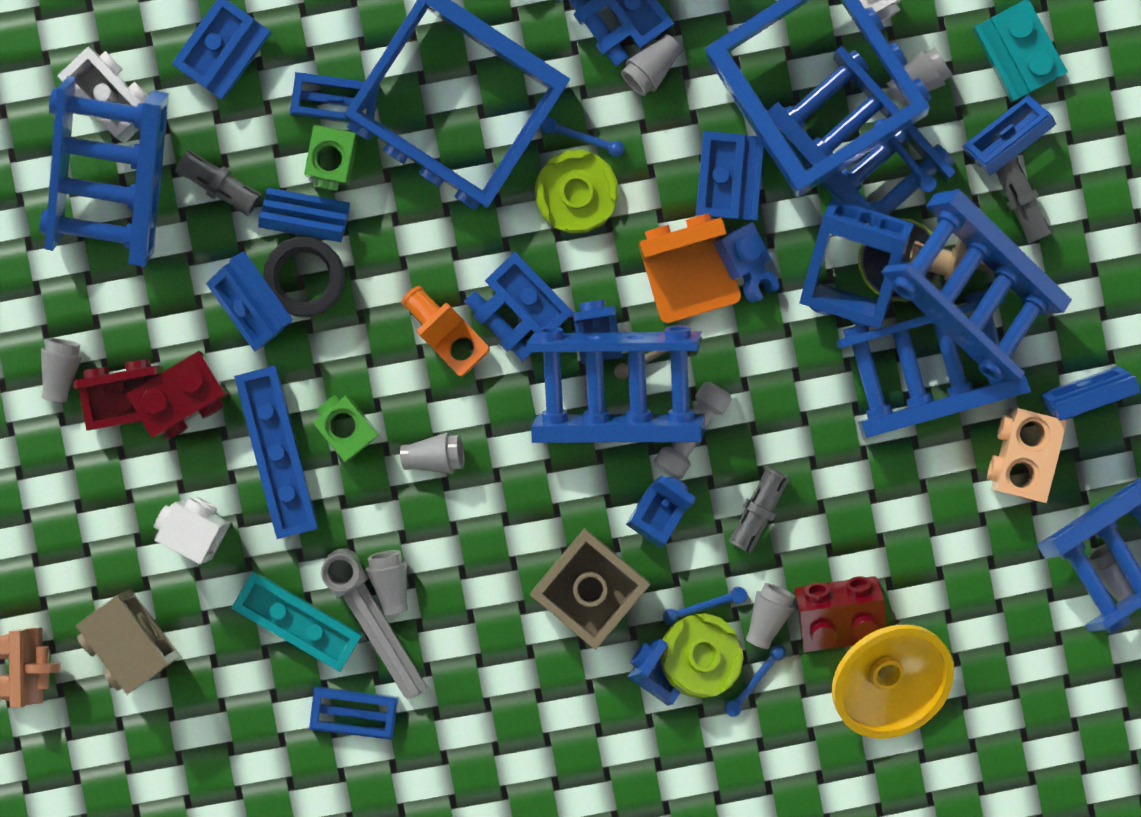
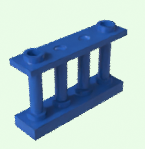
M843 46L839 47L835 51L833 59L840 67L794 108L788 106L784 109L777 102L767 111L795 155L808 169L833 154V151L879 110L887 119L900 111L866 73L869 70V66L855 50L848 53ZM852 79L868 98L822 139L817 137L815 140H812L802 129L806 125L804 120ZM913 124L895 135L902 146L908 142L925 160L919 167L926 175L933 176L937 174L944 183L954 175L955 170L951 167L954 160L949 153L939 144L933 147ZM888 140L873 149L850 171L845 168L842 172H837L821 183L835 199L885 215H889L919 189V179L911 172L878 202L873 200L869 204L860 194L861 182L896 152Z
M67 76L57 89L53 88L49 100V113L55 115L48 209L43 210L40 220V234L46 235L44 250L53 251L63 238V234L122 243L124 248L129 249L128 264L145 267L153 255L155 247L169 93L152 90L145 101L138 103L136 107L75 96L76 77ZM73 113L132 123L136 129H141L139 144L135 143L134 147L71 137ZM70 154L131 164V169L137 170L136 184L124 187L68 177ZM67 194L127 204V208L133 210L132 224L128 223L126 227L65 217Z
M959 189L935 193L926 207L937 217L938 225L912 264L889 265L881 273L893 283L892 288L897 294L911 300L980 365L979 370L984 376L993 381L1021 379L1025 372L1010 357L1038 315L1064 313L1072 299ZM954 233L966 245L967 252L942 290L939 291L924 276ZM983 261L994 272L995 280L968 319L953 303L980 262ZM1011 288L1022 299L1023 307L997 346L982 330Z
M988 289L966 295L967 304L957 306V308L963 314L975 311ZM927 315L872 331L869 330V327L858 325L844 329L845 338L835 341L837 349L852 345L870 410L866 411L868 419L858 421L862 438L872 437L1029 393L1030 388L1027 377L1023 376L1018 380L993 381L988 378L989 385L973 389L972 382H967L957 344L933 322L951 386L947 388L949 396L933 400L931 393H926L909 332L911 328L932 323L933 321ZM991 316L982 332L998 346L1000 341L993 316ZM889 334L893 335L910 396L906 400L907 408L893 412L891 405H886L868 342V340Z
M670 326L665 328V332L563 333V329L559 327L539 329L538 333H533L526 344L527 352H543L546 410L542 412V415H537L531 425L532 443L701 442L705 432V414H694V410L689 409L687 351H698L702 341V331L691 332V328L688 326ZM628 351L630 410L626 411V414H609V410L605 409L602 352ZM645 351H670L672 409L668 411V414H652V411L647 409ZM560 352H585L588 410L584 414H568L567 410L563 409Z
M1141 477L1037 544L1045 559L1061 556L1063 560H1069L1101 614L1085 624L1089 632L1106 630L1108 634L1113 633L1130 622L1128 615L1141 607V568L1116 529L1119 527L1116 520L1126 513L1130 517L1135 516L1141 525ZM1094 534L1097 538L1102 537L1134 590V593L1117 604L1114 603L1083 551L1086 548L1083 541Z

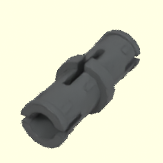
M190 149L183 155L175 171L207 190L206 195L213 199L218 197L247 217L252 213L262 195L260 192L255 191L231 176L229 169L224 166L221 169Z
M1017 156L996 171V174L1009 200L1006 206L1009 211L1014 210L1027 238V242L1030 244L1053 233V230L1050 228L1036 199L1040 195L1037 189L1032 190Z
M766 467L751 499L747 498L743 504L745 510L728 540L730 543L749 553H753L763 529H765L768 521H773L776 513L773 511L790 482V477L771 467Z

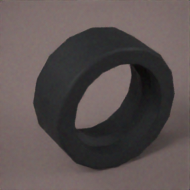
M294 237L281 242L269 254L264 266V280L287 312L297 317H314L327 312L339 301L345 287V269L340 256L328 244L313 237ZM300 252L319 256L326 263L329 271V284L326 291L318 299L310 302H298L291 299L283 291L280 283V271L284 262L292 255Z

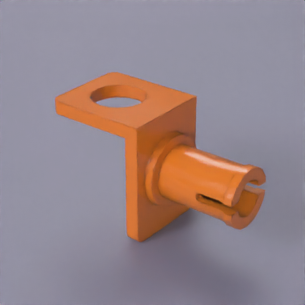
M421 286L411 289L402 299L401 304L421 324L416 333L439 354L458 376H465L490 352V347L448 303L439 307L425 293ZM460 338L470 339L474 346L473 353L466 360H456L451 354L453 343Z

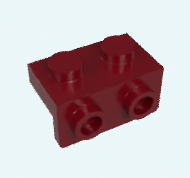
M197 351L126 394L151 438H159L163 435L166 441L187 430L188 426L185 422L192 417L200 414L202 419H205L224 408L225 406L221 400L230 395L227 389L220 384L201 351Z
M150 359L125 363L126 371L110 374L109 367L84 370V379L73 380L74 389H79L86 431L140 422L141 419L126 394L164 372L163 366H151Z
M858 576L849 580L829 583L816 582L794 589L804 653L853 646L865 636L886 627L884 598L876 576Z

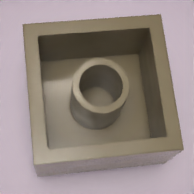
M584 527L532 589L530 596L596 650L651 584Z
M132 589L116 595L76 625V628L81 633L77 636L81 646L90 656L93 657L97 654L106 667L103 670V674L107 681L116 691L123 689L126 695L145 684L181 657Z

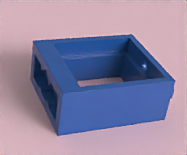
M832 198L823 215L799 304L809 306L813 311L820 314H834L849 319L857 326L880 329L894 292L892 288L893 283L886 276L884 277L877 301L818 283L831 235L889 252L891 257L888 266L897 265L903 262L914 223Z

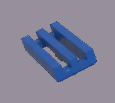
M295 72L290 115L350 123V120L344 117V112L301 107L300 102L301 100L350 106L354 98L302 91L303 83L359 91L364 81ZM380 85L364 108L366 109V115L374 120Z
M1027 95L962 147L966 155L970 159H974L975 163L980 168L983 167L984 171L991 176L1057 124L1052 114L1031 96Z
M267 188L266 200L264 199L262 211H260L258 228L342 242L350 213V202Z
M315 686L309 730L393 740L398 696ZM323 697L386 705L388 710L383 712L321 704V700ZM320 713L386 721V726L384 729L320 721L319 716Z

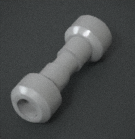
M710 381L704 382L695 395L698 404L694 408V414H705V429H707L715 415L724 414L732 401L731 395ZM673 442L670 447H662L654 459L655 467L673 478L682 479L691 466L688 457L697 443Z

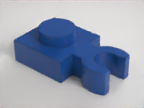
M753 222L745 224L713 242L731 279L743 277V291L749 302L753 303L763 299L762 293L759 290V282L764 286L766 293L779 289V282L775 275L766 271L763 266L764 263L771 260V257Z

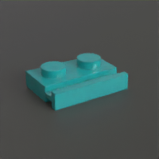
M1023 0L972 28L1011 103L1068 73L1030 0Z

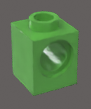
M319 125L313 126L304 175L307 178L314 179L313 187L338 191L339 185H350L359 139L356 133ZM328 149H336L342 155L340 166L332 171L323 170L320 166V157Z
M334 395L316 409L320 417L312 423L344 462L352 459L380 436V433L350 396H344L339 400ZM341 413L351 415L355 421V430L347 438L338 436L333 429V422Z

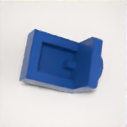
M605 300L581 303V312L573 313L576 333L619 332L615 306L606 307ZM622 351L602 352L603 360L623 357ZM579 352L580 362L585 364V352Z
M660 476L649 484L626 525L661 548L667 543L685 510L693 506L696 497L688 492V487L680 480L673 477L666 478L665 476Z
M662 639L649 642L648 644L643 643L636 650L630 661V664L634 667L627 678L667 706L673 705L680 692L670 685L662 671L660 657L668 643Z

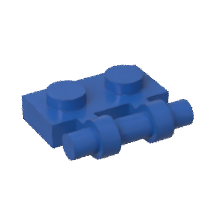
M568 0L576 11L573 14L580 25L585 23L598 42L595 46L602 56L607 54L615 67L629 58L620 45L627 38L630 37L637 48L641 50L674 26V22L658 0ZM607 6L621 24L612 32L598 14Z
M516 252L509 256L485 280L496 294L486 301L475 290L464 301L475 313L472 317L481 326L485 323L501 340L499 345L507 353L511 350L521 362L532 353L527 352V343L523 340L531 330L534 333H538V330L541 328L559 327L574 313ZM505 303L522 319L514 329L497 313L498 309Z

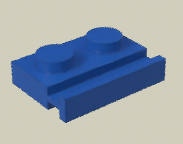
M216 0L171 64L224 101L272 32L230 1Z
M703 131L695 216L710 213L711 218L722 217V219L757 221L764 149L757 136Z
M243 251L229 260L230 262L224 265L206 285L255 352L267 345L293 319Z
M1116 366L1040 393L1044 409L1061 421L1140 393L1136 376H1131L1128 371L1120 366Z

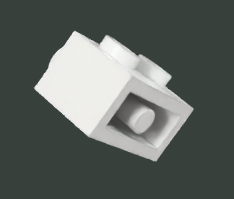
M87 47L57 75L62 82L67 76L76 77L75 95L77 97L136 107L138 103H143L148 97L136 82L128 86L118 76L123 68L106 51L99 56L90 47ZM97 118L116 139L123 143L127 142L139 130L132 123Z
M195 496L194 499L189 498L174 502L170 507L164 506L154 524V528L159 530L154 541L198 564H203L213 559L231 522L215 514L218 507Z

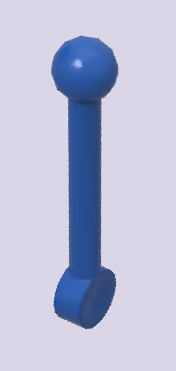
M546 117L541 124V129L545 134L550 135L556 132L606 149L613 157L621 156L625 150L623 143L620 141L608 142L557 124L556 120L552 117Z
M886 119L877 120L875 122L874 127L880 124L881 122L885 121ZM895 136L890 138L888 142L919 179L920 190L923 192L933 191L936 188L935 178L931 175H926Z
M738 586L734 587L730 594L677 611L675 609H667L663 613V621L667 625H673L680 618L732 601L738 604L743 603L747 599V592L744 588Z
M776 644L771 647L770 656L735 699L726 702L725 711L727 715L731 717L738 716L741 713V704L776 661L785 658L786 650L782 645Z

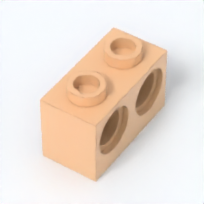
M1011 408L1009 415L1004 414L997 435L998 439L1003 440L999 456L993 455L987 473V480L992 481L991 490L1047 503L1067 421H1059L1055 417L1019 408ZM1027 422L1034 423L1039 429V438L1031 446L1024 444L1020 437L1021 428ZM1017 463H1023L1029 471L1027 482L1020 487H1016L1010 480V470Z

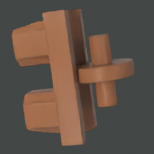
M30 627L11 630L9 634L0 636V659H9V674L0 675V699L10 701V707L13 708L44 703L43 689H49V673L61 672V662H49V646H43L42 628Z

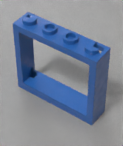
M417 0L344 113V117L350 120L347 128L368 141L373 135L384 142L386 146L382 151L395 160L404 164L409 158L422 168L418 174L432 184L440 187L444 181L458 190L454 198L469 208L476 210L478 205L488 208L570 81V78L452 0ZM427 10L547 88L483 190L362 112Z
M779 0L705 48L706 59L797 198L925 117L930 108L927 101L931 100V96L927 88L919 78L911 79L903 67L908 64L903 52L895 42L890 45L887 43L880 32L884 29V25L878 14L872 7L865 9L860 0L840 1L909 105L808 170L804 169L729 52L810 0Z

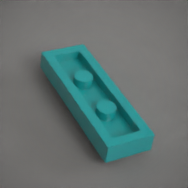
M256 571L250 574L231 609L339 672L342 671L363 635Z

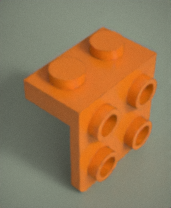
M710 213L685 220L687 228L671 232L669 225L646 231V240L639 241L638 246L662 322L671 323L726 307L740 300L741 293L737 279H731L713 242L726 235L722 217L712 220Z

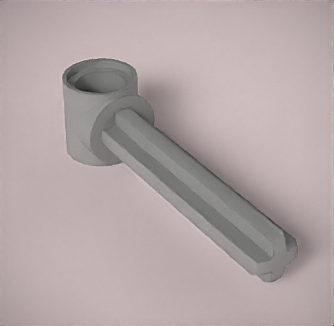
M349 549L333 551L322 565L321 577L324 584L332 590L336 598L344 597L406 699L416 697L426 689V684L364 582L369 577L362 568L360 558ZM336 560L349 562L353 568V576L347 580L336 579L330 570L331 563Z

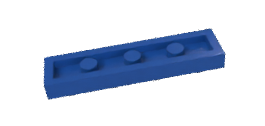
M274 365L234 376L276 539L318 529L315 510L277 366Z

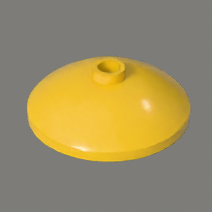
M894 625L874 631L858 641L839 663L832 683L834 707L842 721L851 730L860 735L886 739L910 733L933 718L947 700L954 680L952 656L946 645L937 635L919 626Z

